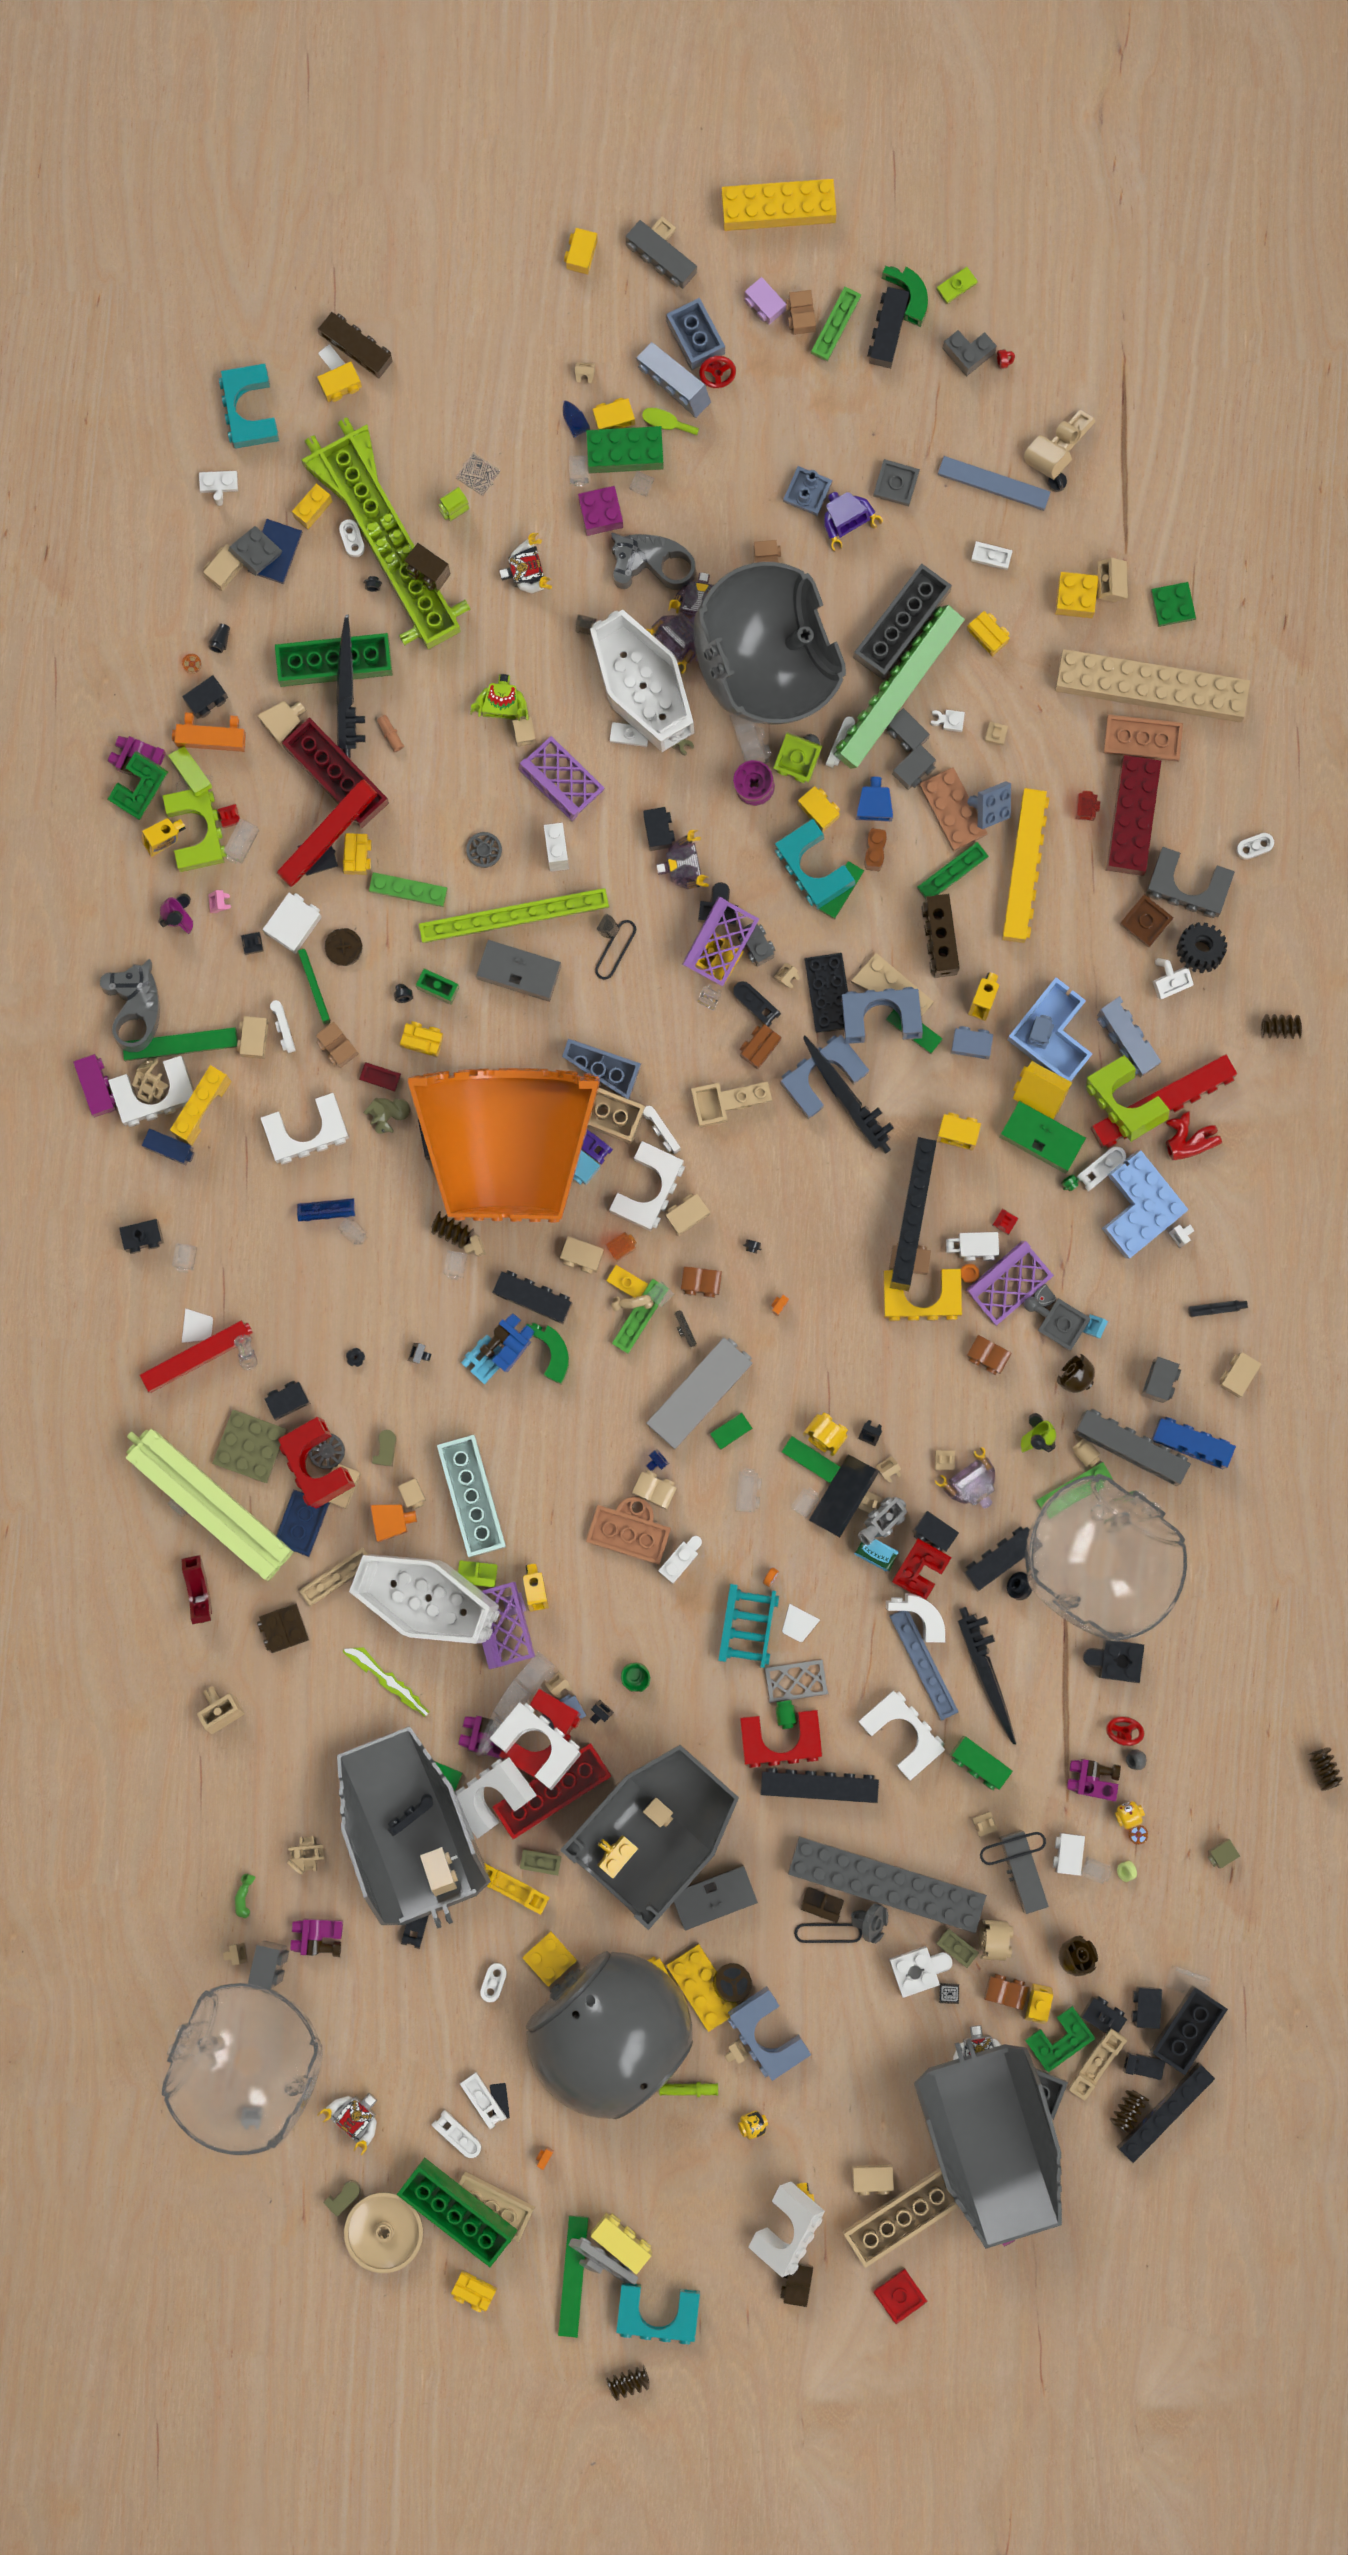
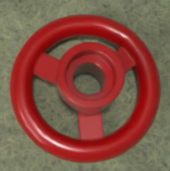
M725 356L710 357L701 364L699 369L701 381L711 388H723L729 385L736 376L735 364ZM730 369V376L721 382L723 372ZM705 371L712 373L715 377V383L705 377Z
M1129 1717L1113 1718L1106 1726L1109 1738L1123 1746L1136 1745L1143 1740L1145 1735L1142 1725ZM1124 1722L1129 1723L1130 1725L1121 1727L1115 1724ZM1138 1729V1737L1132 1740V1731ZM1112 1730L1117 1732L1116 1736L1113 1734Z

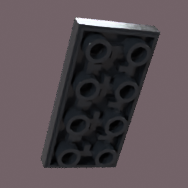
M842 953L804 958L815 1032L823 1033L843 1030L842 994L847 993L848 988Z
M848 1454L809 1521L840 1538L880 1471Z

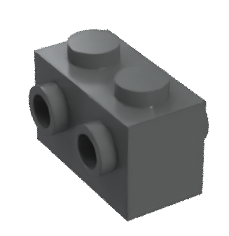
M752 923L749 924V925H747V926H745V927L742 928V929L750 928V926L752 925ZM756 924L745 945L748 950V958L751 963L755 962L757 967L773 959L774 951H776L772 942H767L764 936L766 932L761 924ZM741 933L738 936L740 943L743 941Z

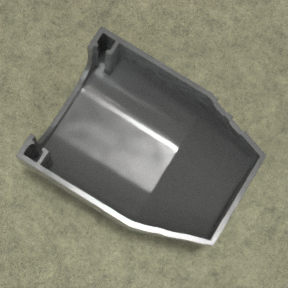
M679 1745L626 1775L560 1851L573 1863H578L634 1914L635 1919L649 1930L715 1856L739 1797L683 1746ZM655 1797L673 1812L671 1815L673 1820L667 1827L662 1826L659 1828L642 1813ZM623 1835L638 1850L617 1875L611 1878L597 1865L606 1852L598 1846V1843H602L600 1840L604 1839L609 1845H612Z

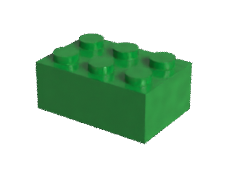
M962 1736L949 1754L953 1757L951 1759L952 1762L959 1767L966 1766L968 1768L967 1773L977 1779L981 1777L984 1780L983 1784L993 1791L995 1788L1000 1790L1013 1772V1770L966 1736Z

